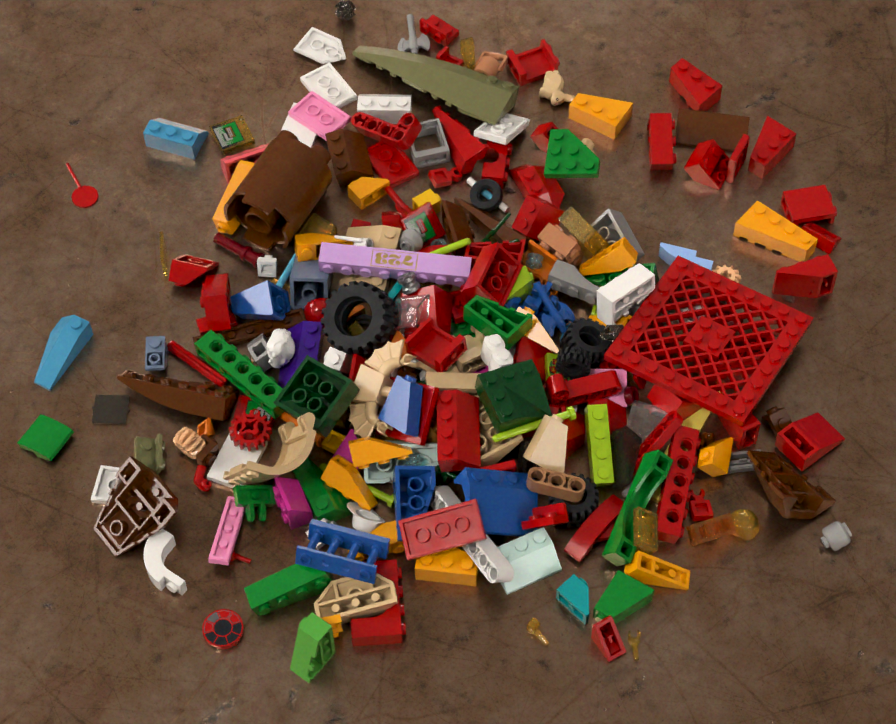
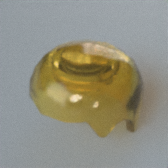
M749 509L735 510L728 518L727 525L734 537L739 536L746 541L754 538L759 532V520L754 512Z

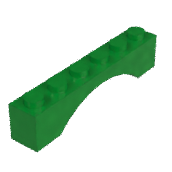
M659 449L644 454L601 555L616 566L631 563L638 547L637 533L642 514L656 489L667 477L673 459Z

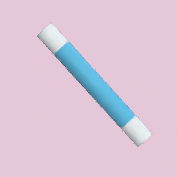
M469 177L466 182L473 186L477 181ZM487 189L480 193L488 200L493 196ZM501 201L498 208L504 213L509 212L510 207Z

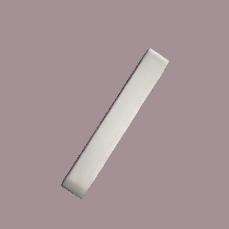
M439 485L435 486L429 505L433 510H437L462 502L449 486ZM487 534L486 540L462 546L490 583L512 581L514 577L512 565Z

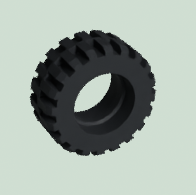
M351 281L349 285L344 283L339 286L340 290L335 289L331 293L333 296L325 301L327 303L326 308H322L321 314L324 315V318H321V325L325 326L322 329L323 334L327 336V341L339 351L352 356L353 354H358L361 357L365 355L370 357L375 349L382 348L388 341L391 342L389 338L391 335H395L396 330H394V326L398 325V319L395 318V315L398 314L397 308L393 307L395 303L388 297L385 291L363 281L359 283ZM361 303H368L372 310V320L369 327L362 334L351 336L347 328V319L351 310Z

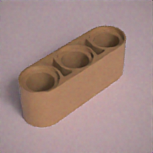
M541 467L531 468L526 482L527 488L532 492L570 502L582 500L586 487L585 481L580 477Z

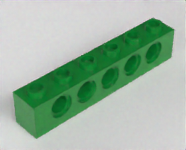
M210 330L194 343L196 352L202 359L276 420L285 412L274 404L283 388L278 385L273 377H268L260 366L252 364L248 356L241 355L233 344L229 345L220 333L216 334Z

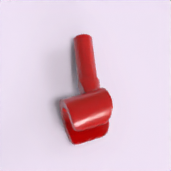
M233 550L230 560L236 559L251 564L252 559L237 554L235 550Z

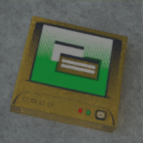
M242 115L209 126L210 132L222 155L255 144V139Z

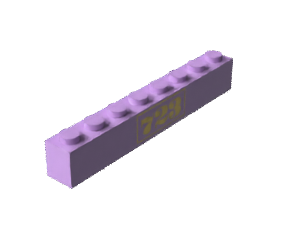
M321 242L318 264L319 271L325 273L335 272L344 275L354 274L363 277L374 276L381 279H398L407 272H414L416 275L415 279L419 283L432 282L438 285L451 284L460 287L465 284L471 272L472 257Z

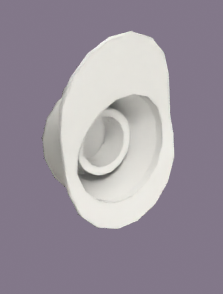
M357 502L347 503V508L353 513L352 526L354 529L371 533L381 523H385V520L373 509L370 511L362 509Z

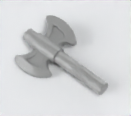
M408 14L409 40L401 38L398 43V50L404 52L410 50L414 54H418L419 48L428 51L430 49L429 38L423 33L419 38L416 37L414 17L412 14Z

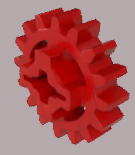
M250 410L249 414L243 411L242 417L236 415V421L231 420L232 427H229L230 439L234 442L235 447L240 444V450H243L245 447L248 448V452L251 451L252 447L259 450V445L265 447V441H270V435L272 434L271 422L267 420L266 415L261 417V412L258 411L255 415L253 410Z

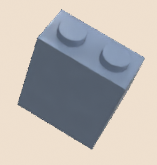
M295 256L290 275L291 310L299 308L304 310L307 303L314 299H330L333 272L325 273L319 271L318 260L298 262L297 256Z

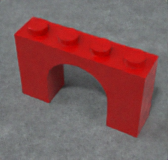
M397 559L376 561L374 565H377L378 574L394 582L398 603L379 616L351 619L353 647L402 643V635H406L405 623H401V616H405L404 604H400L399 598L403 597V585H398V579H402L401 567H397Z

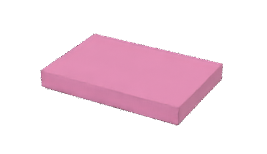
M313 91L308 93L288 111V115L324 140H326V133L343 129L351 121L350 115Z

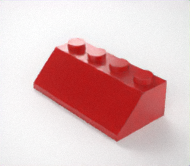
M457 389L439 391L437 396V455L441 472L462 471L465 467H481L479 397Z

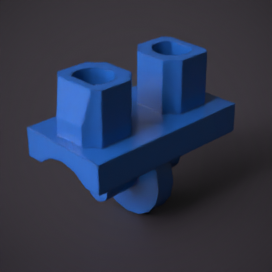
M547 282L546 285L542 284L548 296H550L549 290L553 285L551 282ZM533 286L531 294L538 296V298L536 299L528 295L525 299L524 307L526 306L535 311L534 315L537 317L542 307H544L543 310L545 312H548V309ZM551 295L549 298L551 299L553 305L556 308L558 306V303L555 300L556 297L554 295Z

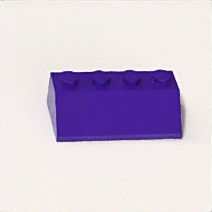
M302 321L287 329V331L291 332V337L295 343V352L290 362L280 368L278 385L281 388L286 386L307 355L320 362L324 339L321 322Z

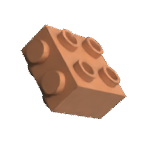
M548 223L537 236L540 241L539 245L558 258V260L578 266L584 256L581 251L582 247L578 244L579 241L571 234L567 236L563 233L564 230L557 224L553 226L551 223Z

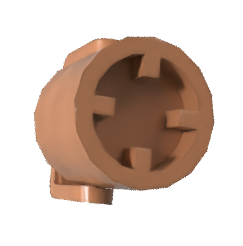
M484 51L478 58L474 71L496 77L499 71L502 72L507 65V55Z

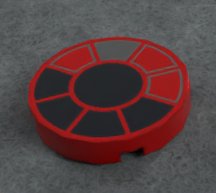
M216 610L210 613L204 620L202 626L203 636L207 644L216 647V649H230L237 645L243 636V621L239 614L233 610Z

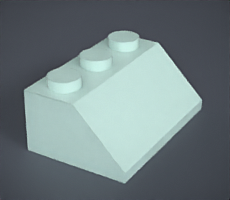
M544 527L497 547L514 570L512 581L501 583L507 595L562 571L554 544Z

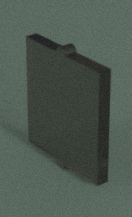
M96 394L95 403L92 407V424H126L127 414L130 412V396Z

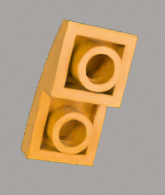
M340 614L321 618L332 626L333 638L339 637V633L343 632Z

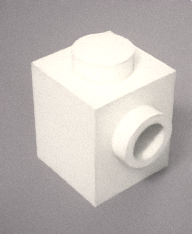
M330 347L325 353L323 364L337 371L349 374L353 356Z

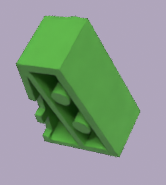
M313 612L308 617H304L299 623L290 666L291 671L308 683L314 679L336 653L332 626Z

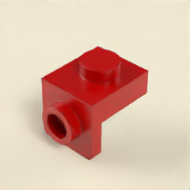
M447 46L436 55V59L464 66L463 60L449 54V47Z

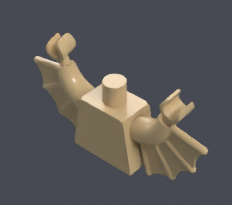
M471 326L470 329L475 333V337L473 338L471 335L464 336L467 350L446 372L472 373L487 366L480 355L485 335ZM421 361L416 363L415 368H420L425 372H437Z
M403 339L396 343L388 341L384 347L375 349L372 356L365 361V364L369 367L363 364L360 365L354 381L360 390L352 400L356 404L349 405L350 417L348 421L353 424L355 435H360L362 438L370 437L375 427H377V431L387 437L385 434L386 429L393 430L390 425L378 419V407L384 406L392 388L393 380L389 378L392 372L403 365L412 368L417 365L411 362L413 358H417L414 355L405 354L401 358L404 346Z

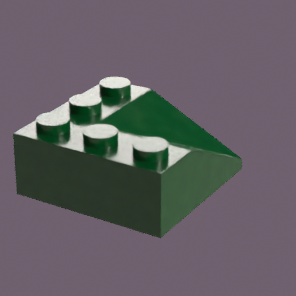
M307 355L278 395L274 404L295 419H298L299 416L305 413H313L315 416L313 430L327 438L360 389L351 379Z
M532 359L477 375L475 389L497 434L543 419L545 414L552 416L540 374Z

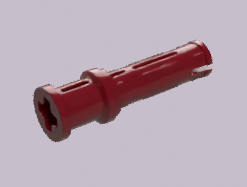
M220 232L214 236L213 242L238 255L241 261L253 264V267L256 269L258 257L265 256L263 253L254 251L252 247L243 246Z

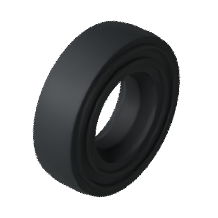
M481 179L470 190L471 203L476 208L486 212L496 209L503 198L501 187L492 179ZM485 189H490L493 192V196L489 201L480 200V193Z

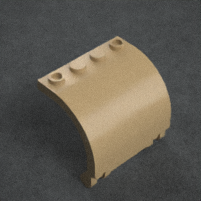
M308 412L299 416L297 427H295L293 422H287L279 426L278 432L282 440V447L279 458L273 467L247 461V464L242 463L231 468L230 472L224 471L223 479L228 480V483L234 486L240 484L256 485L299 467L309 456L316 435V431L313 430L314 414Z

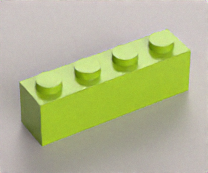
M607 404L587 405L584 412L591 483L595 482L597 487L612 486L614 474Z

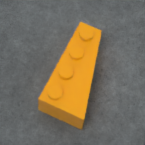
M758 200L735 223L733 236L737 238L741 236L748 239V242L752 244L766 246L765 249L779 251L781 255L799 262L809 259L815 252L818 240Z

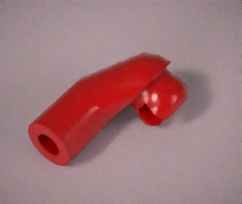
M198 465L193 482L200 491H209L212 483L205 478L207 468L203 465Z

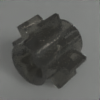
M341 0L335 5L337 8L335 14L341 20L346 19L349 21L356 15L354 12L356 7L350 0Z

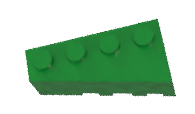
M293 564L245 587L244 590L251 609L259 616L320 595L329 583L335 579L332 573Z

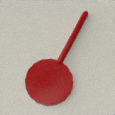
M66 163L70 174L78 186L72 193V202L80 208L91 207L98 200L97 190L92 186H81L70 164Z

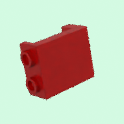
M545 39L541 40L539 47L519 54H515L513 49L506 51L507 65L520 87L544 79L546 71L553 72L558 70V66H560L559 58L553 54L551 45L547 44Z
M826 185L788 190L782 193L781 205L786 219L798 227L799 223L828 219L829 224L834 223L835 216H837V208L832 204V195L827 190Z
M431 317L423 321L405 340L407 353L416 356L417 360L437 372H446L467 350L464 336L459 334L456 338L435 326Z

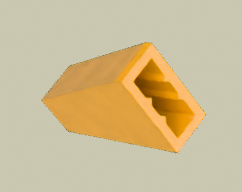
M244 160L239 161L212 218L216 229L220 233L233 235L241 224L235 216L230 221L226 220L223 211L224 205L255 163Z

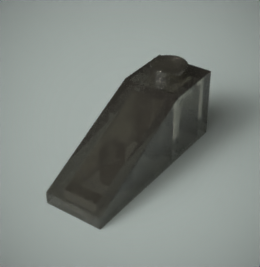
M628 426L615 429L610 435L614 474L613 489L616 491L630 485L642 438Z

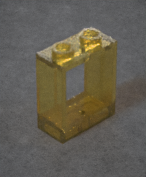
M572 206L558 218L568 231L594 256L610 246Z

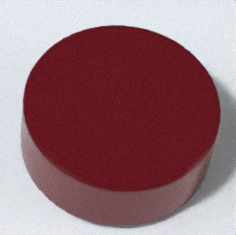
M628 386L624 390V399L628 406L637 405L639 402V392L635 386Z

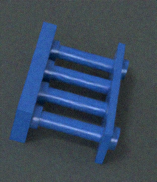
M311 519L308 533L310 542L307 547L297 546L295 564L375 584L377 565L374 564L378 557L382 559L387 558L390 538ZM320 542L330 546L327 552L315 550L317 544ZM338 547L350 550L347 557L335 555ZM358 552L369 555L366 563L354 560Z

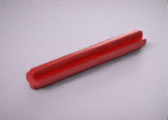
M171 340L167 344V349L213 383L220 387L227 384V379L176 341Z

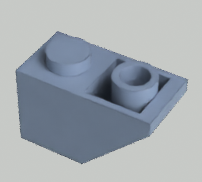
M165 336L146 337L145 371L165 370L168 364V349Z

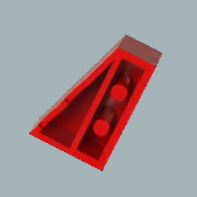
M767 116L750 156L748 171L763 179L794 147L797 133Z

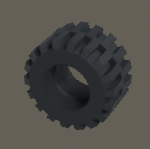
M580 318V320L576 319L573 323H570L561 339L560 348L565 350L566 347H569V349L575 347L578 350L579 347L582 348L581 351L586 350L587 354L590 353L592 357L591 369H595L604 361V354L611 346L613 340L609 336L610 332L605 330L606 327L604 325H600L598 321L594 322L590 318L587 320Z
M583 474L577 477L582 478L586 484L582 498L584 502L579 505L566 503L569 522L560 524L561 526L566 524L567 528H571V526L580 528V525L598 507L599 490L596 489L597 485L595 482L591 483V478H584ZM551 496L548 498V505L565 502L563 499Z

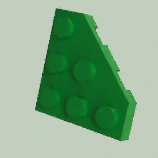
M569 129L550 130L544 168L545 178L599 177L600 159Z

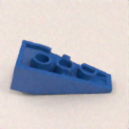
M395 466L393 472V495L397 541H403L398 520L427 513L436 485L435 466Z

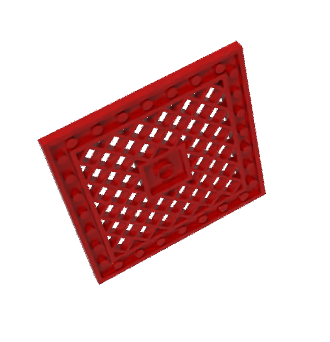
M678 255L655 285V289L647 296L605 352L604 360L743 427L813 323V317ZM693 285L694 289L686 290L685 286ZM710 293V296L703 298L702 294ZM697 295L698 299L690 300L689 296ZM684 297L685 301H676V298ZM720 301H726L727 304H726V305H719V302H720ZM714 303V307L707 308L706 304ZM701 305L702 309L694 310L693 306ZM686 307H688V310H689V311L681 312V311H680V308H686ZM743 308L744 310L742 313L736 312L737 309ZM674 309H675V312H676V313H674V314H668V313H667L668 310H674ZM731 311V315L724 316L723 312ZM717 313L719 317L711 318L710 314ZM753 317H761L760 321L753 320ZM692 318L693 321L684 322V319ZM748 319V323L741 324L740 320ZM679 320V324L672 325L671 321ZM735 321L736 325L728 326L727 322ZM666 322L667 326L658 327L657 323ZM777 324L779 327L777 329H771L770 325ZM765 327L766 331L758 332L757 328ZM752 329L753 333L745 334L744 330ZM683 330L684 334L675 335L674 331ZM736 331H739L740 335L735 336ZM669 332L671 335L668 337H662L661 334ZM657 335V339L649 340L648 336ZM769 337L770 341L762 342L761 338ZM756 339L757 343L749 344L748 340ZM683 341V345L680 346L678 342ZM743 341L744 346L736 347L735 343ZM674 343L675 347L666 348L665 344ZM652 346H661V349L653 350ZM647 347L648 351L640 353L639 348ZM760 350L761 354L754 355L752 351ZM691 351L692 355L683 356L682 352ZM747 352L748 356L740 357L739 353ZM669 354H678V357L670 359ZM734 354V359L727 360V355ZM664 355L665 360L657 361V356ZM708 359L709 363L701 364L699 360ZM687 362H695V366L688 367L686 364ZM745 363H752L753 367L745 368L743 365ZM681 364L683 368L674 369L673 365ZM738 365L739 369L731 370L730 366ZM725 367L726 372L718 373L717 368ZM712 369L713 374H704L705 370ZM699 372L700 376L691 377L690 373ZM743 376L744 380L736 381L734 377ZM729 378L730 382L722 383L721 379ZM716 380L717 385L709 386L708 381ZM734 389L735 393L726 394L725 390Z

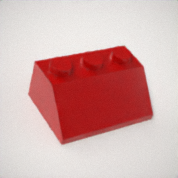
M499 242L484 246L462 291L471 299L478 295L498 302L500 306L504 307L523 265Z

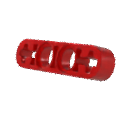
M677 411L669 412L626 461L624 468L631 475H636L645 453L660 450L681 426L683 417Z

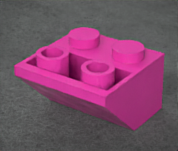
M283 477L274 478L275 486L272 487L275 494L274 499L277 507L281 508V516L284 523H288L291 530L310 523L311 519H313L312 510L299 481Z

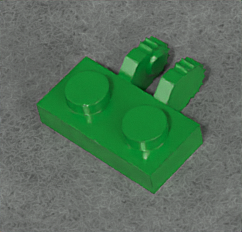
M235 485L233 487L235 507H246L245 513L248 522L254 521V507H258V520H266V507H273L276 504L272 489L273 485Z

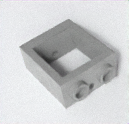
M439 118L420 122L423 126L417 138L436 134L440 147L416 152L413 143L409 151L414 165L418 169L450 162V150Z

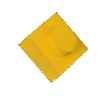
M332 430L322 442V449L335 454L346 436Z

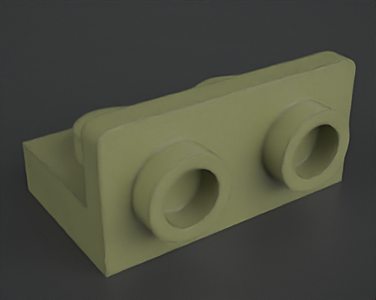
M158 434L155 439L136 436L134 439V458L159 475L160 471L164 470L165 458H163L165 442L162 441V434Z

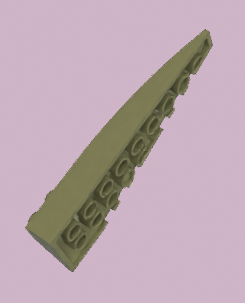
M359 46L352 53V55L369 64L375 63L376 68L380 70L386 69L390 71V75L393 77H401L404 83L423 93L430 92L434 99L445 100V104L449 107L454 105L458 107L459 112L492 125H496L516 104L519 86L509 81L499 80L495 76H488L450 62L410 52L370 46Z

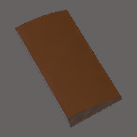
M679 108L675 133L676 145L696 147L700 142L714 139L723 151L734 152L743 134L748 135L750 117Z

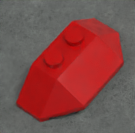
M524 164L509 170L524 199L527 194L537 195L560 208L565 193L556 178L544 177L545 166Z

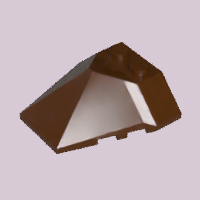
M755 450L747 451V455L768 500L779 510V514L784 518L813 519L835 504L836 500L819 485L816 487L807 482L808 477L802 474V476H799L792 471L793 466L776 453Z
M132 456L118 470L115 476L117 480L114 487L109 490L108 494L110 496L106 506L102 507L93 528L115 557L120 556L166 527L178 512V498L155 471Z

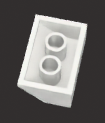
M359 94L357 112H363L391 124H397L404 114L411 113L412 95Z

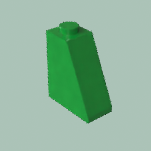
M618 570L595 605L593 618L599 622L611 615L616 624L650 603L654 596V589Z

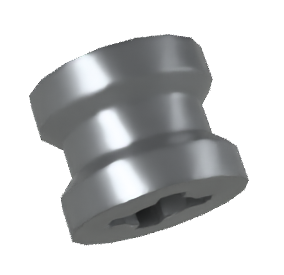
M407 272L397 279L398 283L403 287L402 291L404 294L413 293L421 286L416 281L414 272Z

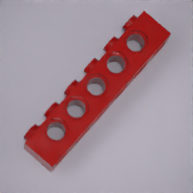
M681 425L671 436L667 456L673 459L667 477L662 482L651 537L653 539L675 544L679 538L683 537L685 527L682 526V522L686 519L688 509L685 506L691 497L689 484L692 485L695 473H692V468L696 466L698 459L695 452L696 449H699L701 438H698L700 430ZM677 464L682 465L684 469L680 468ZM674 482H678L681 487L677 486ZM671 499L675 500L678 504L672 503ZM667 517L672 518L674 520V523L670 522L667 519Z

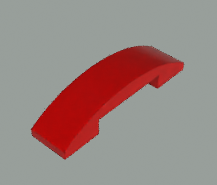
M614 494L608 497L584 521L564 548V552L580 563L592 550L593 544L617 519L624 501Z

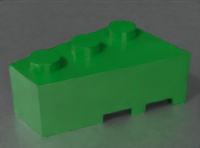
M476 295L464 306L463 320L485 336L498 334L504 340L505 349L509 350L532 328L533 315L529 313L525 315L517 312L515 308H506L500 306L498 302Z

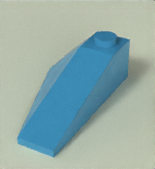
M76 315L62 317L50 333L34 380L35 384L49 391L52 390L93 336L89 321Z

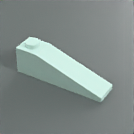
M384 440L411 447L413 454H409L408 458L398 460L397 457L389 459L390 462L385 464L371 463L370 467L364 468L365 483L390 482V480H393L395 466L439 465L437 443L426 442L425 446L406 441Z

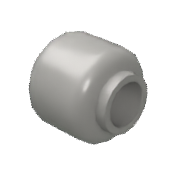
M835 521L822 529L823 537L820 539L826 549L830 547L833 551H838L850 544L852 533L845 522Z

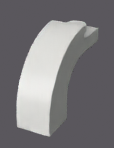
M161 529L148 537L144 547L146 570L151 582L160 591L166 586L171 592H178L183 596L187 591L185 580L164 566L165 559L176 546V542L172 534Z

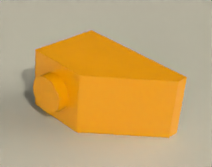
M361 177L352 181L347 186L348 197L363 210L387 195L384 189L390 186V181L382 178Z
M728 437L717 440L700 449L697 467L711 477L728 474L733 438Z

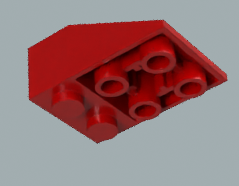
M828 254L816 256L811 260L800 261L792 266L781 267L779 270H776L772 293L808 298H818L833 293L838 270Z
M817 412L792 422L778 432L775 446L802 472L842 443L845 438Z

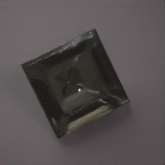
M607 325L600 333L599 339L614 342L624 326Z

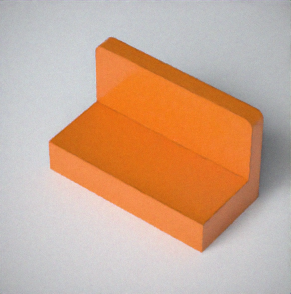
M530 239L522 264L548 279L549 273L558 258Z

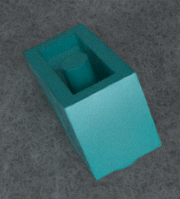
M573 574L556 589V599L586 625L589 621V587L584 579L578 578Z

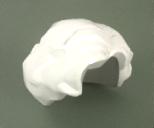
M286 329L273 330L267 342L268 363L272 367L281 368V366L290 362L294 355L295 343L291 337V332Z

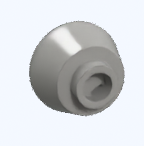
M406 229L401 233L399 246L402 250L417 252L423 247V239L417 231Z

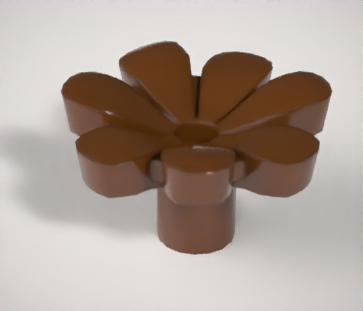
M701 433L698 453H700V449L715 442V439H712L714 433Z

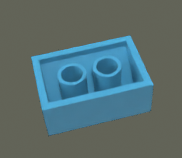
M162 118L151 119L143 132L147 147L195 160L209 134L208 131Z

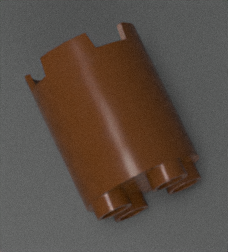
M282 130L269 143L224 205L223 211L226 220L230 221L235 216L247 229L243 239L260 249L270 251L275 244H284L282 248L286 249L332 182V174L327 165L331 160L330 153L321 146L315 145L310 148L300 142L292 132Z

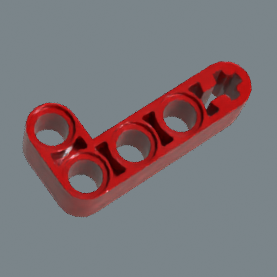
M357 112L351 118L352 125L359 133L400 150L409 149L422 129L421 123L412 113L404 114L397 125L363 112Z
M615 370L565 381L562 374H554L547 378L545 384V394L549 404L559 405V409H561V406L569 407L586 403L588 399H602L614 396L623 390Z

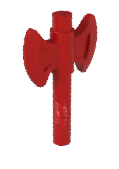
M390 186L384 189L395 202V208L402 217L413 211Z

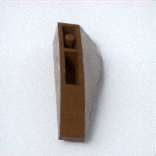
M125 370L124 373L117 375L119 381L157 403L188 414L221 421L230 417L239 396V390H234L232 386H215L213 382L200 383L158 377L151 374H138L132 370Z

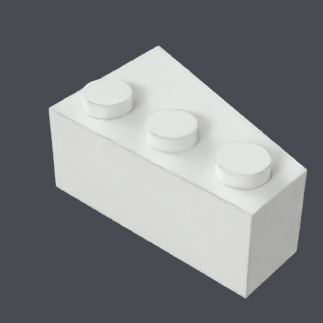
M639 263L629 268L620 276L615 277L611 282L601 286L597 290V318L613 330L617 326L615 322L622 315L626 317L629 314L628 310L635 303L639 304L655 289V274Z

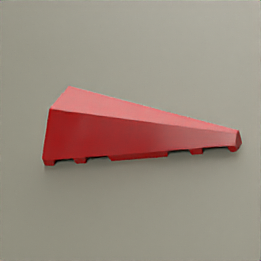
M436 106L432 112L435 119L439 118L451 156L459 174L472 173L477 160L484 159L489 146L482 144L480 138L471 135V131L457 119H452L448 112H443L441 106Z

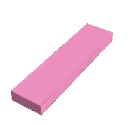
M232 496L227 497L209 554V563L229 566L246 507H235V500Z

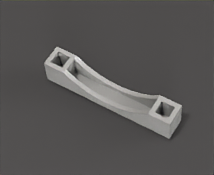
M557 259L548 276V282L553 283L551 288L568 294L571 297L597 305V290L600 287L585 279L574 265ZM645 299L639 304L635 303L628 310V315L633 316Z

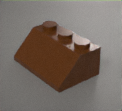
M339 129L325 134L334 173L340 188L349 185L352 181L361 177L374 178L363 134L346 129Z
M441 200L442 224L448 244L465 238H470L471 243H474L475 234L473 228L469 227L470 218L468 213L465 214L462 206L447 200ZM467 246L452 251V255L464 257Z

